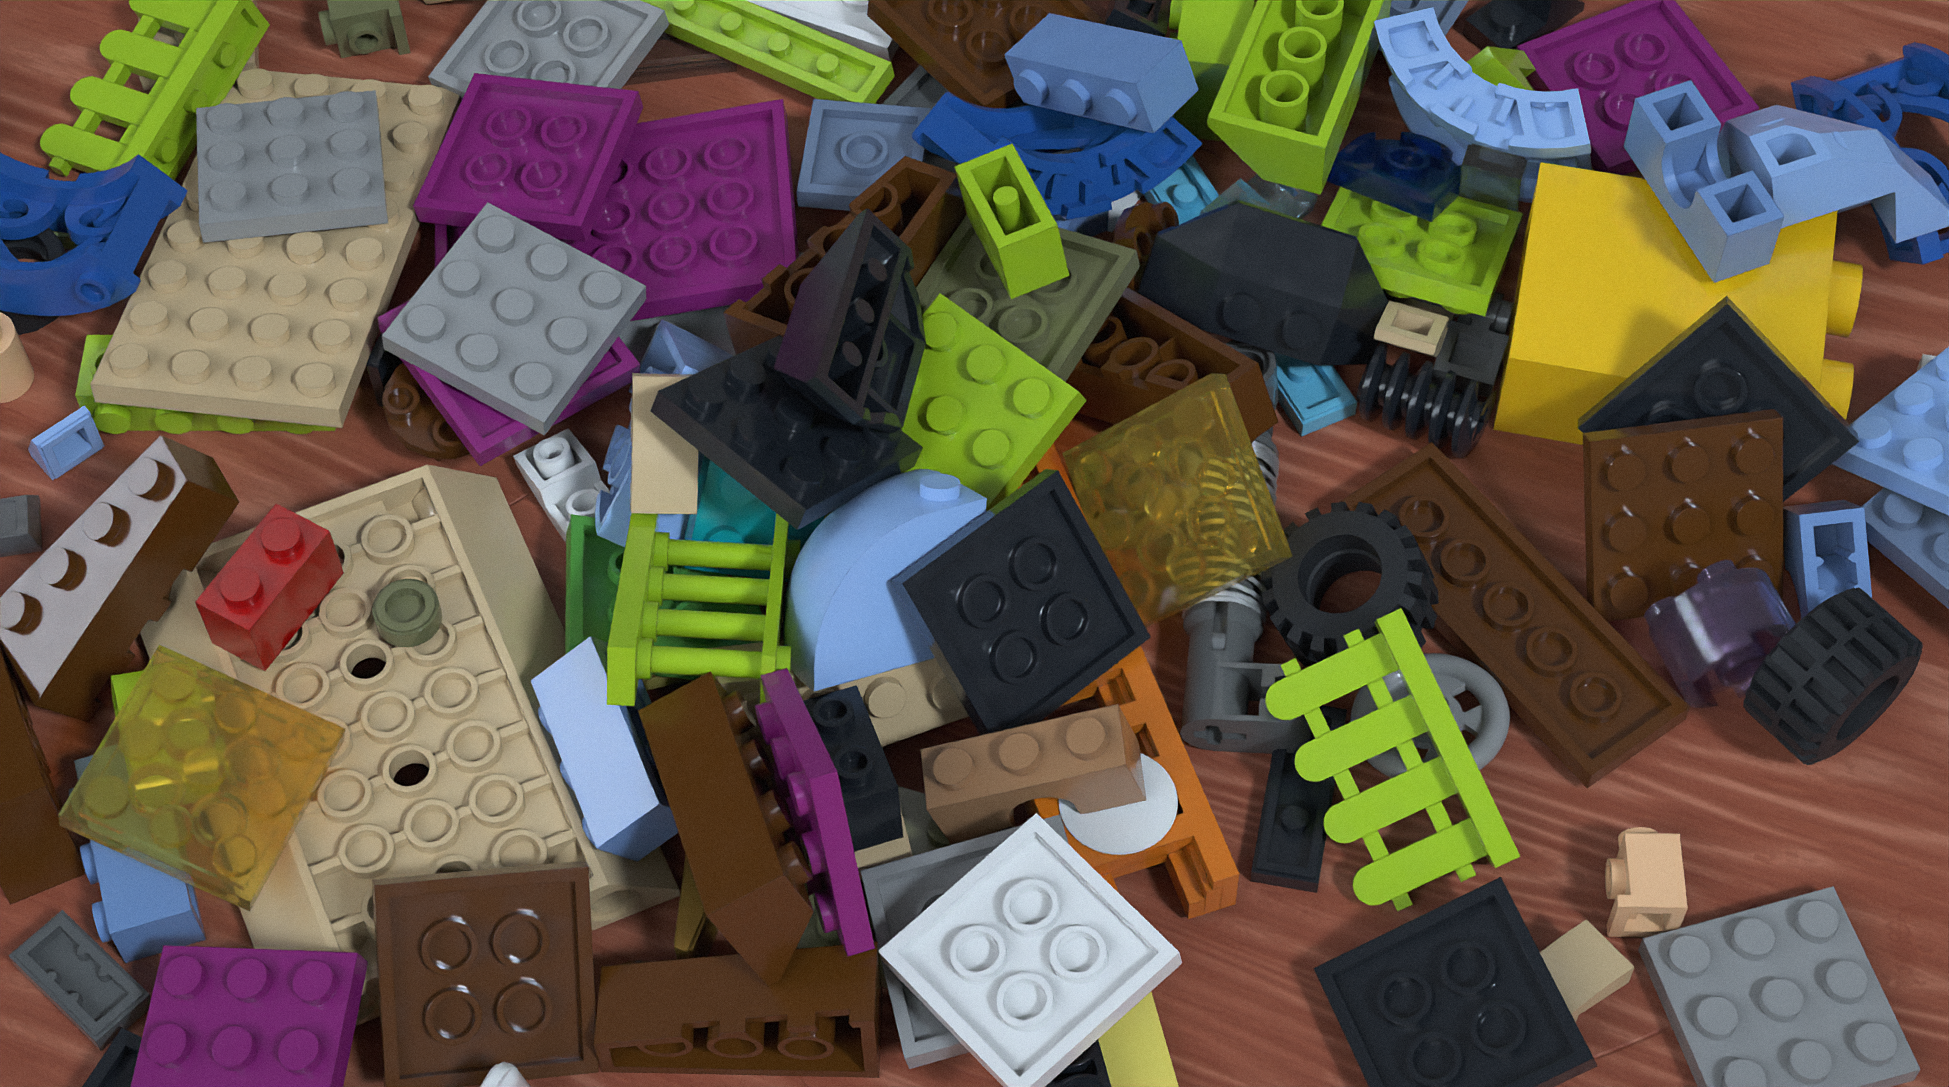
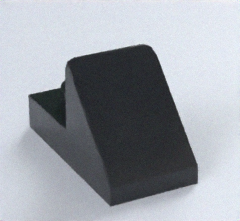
M1492 0L1465 19L1463 35L1481 50L1487 46L1516 50L1518 45L1552 33L1584 10L1585 3L1582 0Z

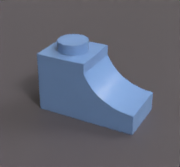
M1846 500L1784 506L1783 548L1785 570L1789 571L1796 590L1801 619L1828 598L1851 588L1856 589L1859 587L1872 598L1864 507Z

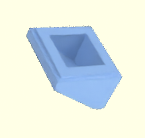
M84 405L33 438L28 451L51 480H54L101 450L104 444L90 411Z

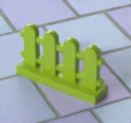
M129 0L131 9L140 18V21L133 32L122 29L114 30L108 33L101 41L100 53L111 67L103 79L93 76L84 77L72 87L70 99L82 113L73 127L66 124H55L43 133L40 139V146L52 159L48 166L55 173L67 177L72 168L86 173L105 171L118 167L139 154L175 180L197 145L196 108L213 107L219 105L225 99L270 26L251 0ZM160 27L186 34L178 47L153 39ZM131 73L156 81L149 94L124 86ZM102 120L127 128L119 142L94 134Z
M1402 608L1376 619L1374 623L1380 633L1364 640L1359 628L1343 635L1348 646L1346 650L1301 670L1296 658L1280 665L1286 678L1272 684L1265 698L1268 711L1277 719L1292 720L1304 714L1315 739L1303 744L1295 754L1294 764L1299 775L1312 782L1322 781L1333 776L1343 796V801L1334 804L1325 813L1323 825L1327 835L1338 843H1351L1362 838L1371 855L1373 862L1361 867L1354 875L1352 885L1355 895L1360 901L1368 905H1380L1392 900L1397 912L1413 905L1407 892L1455 870L1460 882L1476 876L1471 862L1484 856L1487 857L1490 865L1494 868L1521 857ZM1398 671L1409 695L1394 702L1382 677ZM1366 685L1378 710L1330 731L1319 707ZM1427 732L1438 756L1423 763L1412 738ZM1396 746L1407 771L1359 792L1348 768ZM1457 794L1468 818L1452 825L1441 801ZM1425 808L1436 833L1389 854L1378 830Z

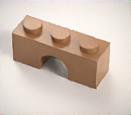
M1118 704L921 749L926 809L950 844L996 833L1007 827H1015L1013 808L1032 799L1046 797L1065 799L1073 803L1080 814H1088L1147 800L1139 742Z

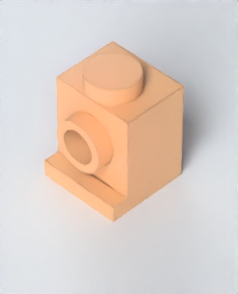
M1646 827L1631 828L1621 832L1618 836L1619 851L1617 857L1608 858L1605 868L1606 895L1608 899H1615L1606 924L1607 937L1646 938L1679 929L1688 909L1680 834L1658 833L1656 830Z

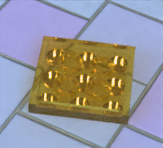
M1211 373L1062 453L1089 527L1146 628L1293 557L1226 374Z
M159 644L58 814L59 825L247 911H251L345 738L346 729Z

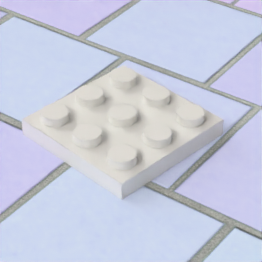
M1037 813L878 951L884 964L1003 1087H1045L1182 964L1180 952Z

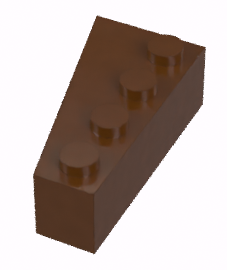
M907 156L899 160L849 204L851 213L837 225L829 228L825 225L807 240L809 245L807 251L787 268L781 264L777 265L762 278L764 288L745 303L738 299L723 312L735 354L737 355L778 335L784 337L800 285L856 216L867 208L912 249L915 268L909 273L915 287H917L966 216L956 173Z
M160 435L0 597V641L35 706L90 723L103 704L96 696L111 674L119 675L124 673L135 657V654L129 648L149 619L155 622L160 620L172 602L169 599L172 585L183 569L190 572L194 570L239 504V500L214 458Z

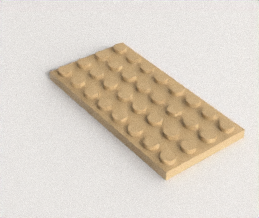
M261 68L241 71L227 96L220 104H243L273 101L283 97L303 98L333 95L344 91L363 92L376 90L388 223L203 243L199 226L198 161L196 155L182 185L188 192L181 206L168 215L140 275L141 282L136 292L131 295L90 383L95 402L342 428L379 333L378 317L387 312L420 225L413 204L461 103L460 95L434 85H412L381 82L374 79L360 80L328 77L320 74L276 72Z

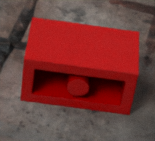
M276 503L195 601L211 642L266 671L344 574L330 531Z

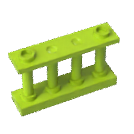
M631 513L607 646V705L635 706L639 679L651 680L652 673L703 676L711 671L715 677L761 679L760 675L785 668L790 673L791 646H780L786 578L789 579L800 553L801 540L788 539L789 523L776 513L773 545L670 539V532H658L659 514ZM669 565L770 571V579L670 574L665 572H668ZM663 600L763 605L767 606L766 615L659 609V606L663 605ZM658 636L760 641L763 642L761 652L655 646L654 642H657ZM762 681L760 684V704L766 702Z

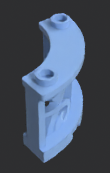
M1433 7L1374 21L1382 53L1393 74L1389 77L1388 81L1402 120L1426 153L1444 169L1482 191L1526 203H1532L1540 162L1592 170L1590 140L1578 88L1564 91H1531L1502 83L1496 86L1473 73L1472 67L1451 47L1438 24Z

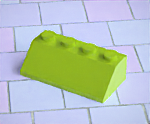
M1257 0L1208 115L1207 126L1263 180L1321 195L1380 46L1374 21L1390 17L1391 0Z

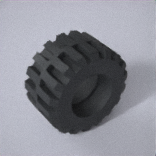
M1345 501L1331 503L1330 513L1322 515L1317 507L1305 513L1309 520L1300 527L1292 522L1283 530L1287 541L1283 545L1274 542L1268 552V556L1274 566L1263 567L1261 581L1267 588V591L1262 593L1264 606L1271 615L1270 619L1295 657L1304 666L1309 663L1310 665L1316 664L1348 649L1343 635L1358 628L1364 640L1380 634L1374 623L1376 619L1402 608L1420 648L1423 647L1426 640L1421 630L1422 628L1433 629L1437 618L1431 605L1439 603L1438 589L1432 580L1435 577L1413 534L1406 525L1401 527L1394 514L1384 509L1378 515L1372 504L1358 502L1355 511H1350ZM1357 571H1372L1381 574L1377 590L1362 606L1344 613L1320 611V604L1325 592L1342 576Z
M1861 588L1848 589L1828 598L1811 610L1776 644L1754 674L1745 695L1743 707L1746 712L1803 764H1815L1832 757L1846 748L1886 711L1914 674L1922 653L1923 643Z

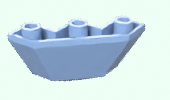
M1774 105L1727 120L1718 136V158L1727 179L1753 170L1784 215L1781 228L1837 210L1838 214L1872 203L1895 243L1949 227V204L1931 175L1877 129Z

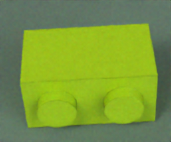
M1013 143L954 166L968 219L1011 299L1069 276L1058 225Z

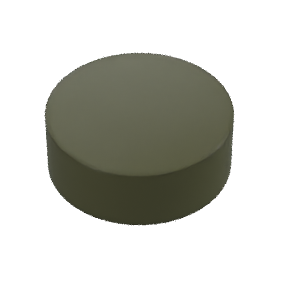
M417 579L394 581L385 586L377 594L373 602L372 613L377 630L381 637L392 645L399 647L418 646L430 640L440 628L442 610L438 596L434 589L423 581Z

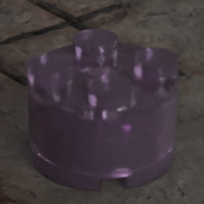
M1731 560L1719 561L1706 567L1697 576L1698 584L1677 597H1668L1656 602L1648 608L1644 615L1649 625L1650 639L1684 700L1689 706L1694 708L1718 706L1713 694L1733 688L1738 698L1744 697L1761 663L1776 644L1796 624L1765 571L1758 568L1737 569Z

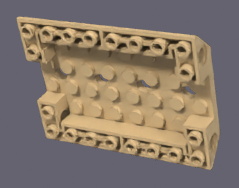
M427 464L296 512V514L330 531L338 557L344 560L342 565L344 574L266 671L214 645L210 640L195 603L255 528L211 543L194 570L190 572L183 569L173 583L169 596L172 602L160 620L155 622L149 619L140 632L153 669L193 662L198 682L207 680L211 682L217 719L206 722L211 739L221 737L224 739L230 776L218 779L219 800L205 802L202 805L254 949L359 953L368 961V967L356 1026L380 1016L372 879L585 861L589 866L592 931L680 896L678 885L660 846L637 862L597 849L587 838L583 830L582 819L584 815L575 792L565 782L560 772V762L562 759L553 736L540 721L538 715L540 704L530 681L565 655V631L496 477ZM401 579H417L430 585L438 596L442 610V622L437 633L427 642L414 647H399L385 641L377 630L372 613L373 602L377 594L388 584ZM379 658L386 662L383 670L374 677L361 679L351 674L354 666L364 659ZM419 763L429 768L426 778L416 785L402 786L393 781L398 770L405 765Z

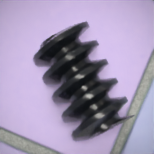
M1381 342L1372 353L1358 386L1357 402L1360 403L1359 412L1361 418L1371 422L1383 412L1382 422L1384 428L1395 431L1405 422L1406 436L1414 440H1418L1428 431L1429 444L1432 442L1439 450L1452 438V455L1460 459L1466 457L1478 444L1485 431L1494 407L1497 389L1484 402L1478 400L1479 381L1472 379L1464 390L1459 393L1455 391L1456 372L1449 370L1438 384L1432 382V362L1426 361L1415 375L1409 373L1411 354L1403 351L1393 365L1387 364L1388 345Z

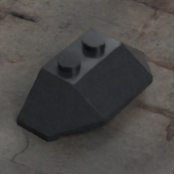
M1236 200L1199 215L1176 227L1172 226L1157 232L1137 288V292L1201 330L1318 366L1367 364L1379 341H1375L1373 338L1376 327L1388 304V300L1356 236L1241 200Z
M868 208L856 216L800 285L774 369L784 377L792 388L800 391L820 410L853 425L895 433L903 428L925 349L926 338L919 295L909 273L915 268L912 249Z

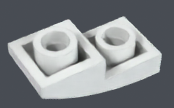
M569 428L513 456L525 481L565 543L571 514L595 518L597 495L601 490L610 494V490L600 478L596 462Z

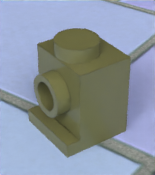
M327 0L329 10L318 12L326 46L338 44L341 58L369 54L398 47L399 55L411 53L399 0Z

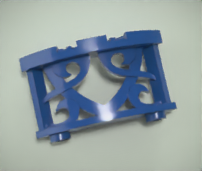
M1913 42L1903 46L1904 57L1833 81L1809 76L1791 82L1796 110L1877 129L1931 175L1949 204V170L1938 158L1926 151L1915 148H1900L1894 139L1902 121V112L1931 116L1949 123L1948 54L1932 46ZM1880 113L1883 115L1886 122H1881V120L1879 119ZM1870 203L1880 225L1890 260L1924 265L1944 258L1943 254L1949 252V231L1938 235L1936 230L1895 243L1875 207Z
M946 92L912 133V139L920 146L942 158L959 164L1013 143L1051 214L1061 215L1066 220L1088 217L1112 210L1111 202L1121 199L1136 190L1145 194L1172 175L1203 144L1172 116L1155 133H1150L1031 104L1015 108L982 107L969 103L951 92ZM1075 148L1083 149L1082 151L1073 153L1051 154Z
M0 153V311L37 316L75 315L102 309L127 298L136 292L141 282L140 278L133 274L159 220L181 206L188 190L139 154L118 167L94 173H80L76 181H61L49 179V170L20 162ZM50 228L52 231L69 233L71 240L78 246L52 261L20 262L8 250L2 239H26Z

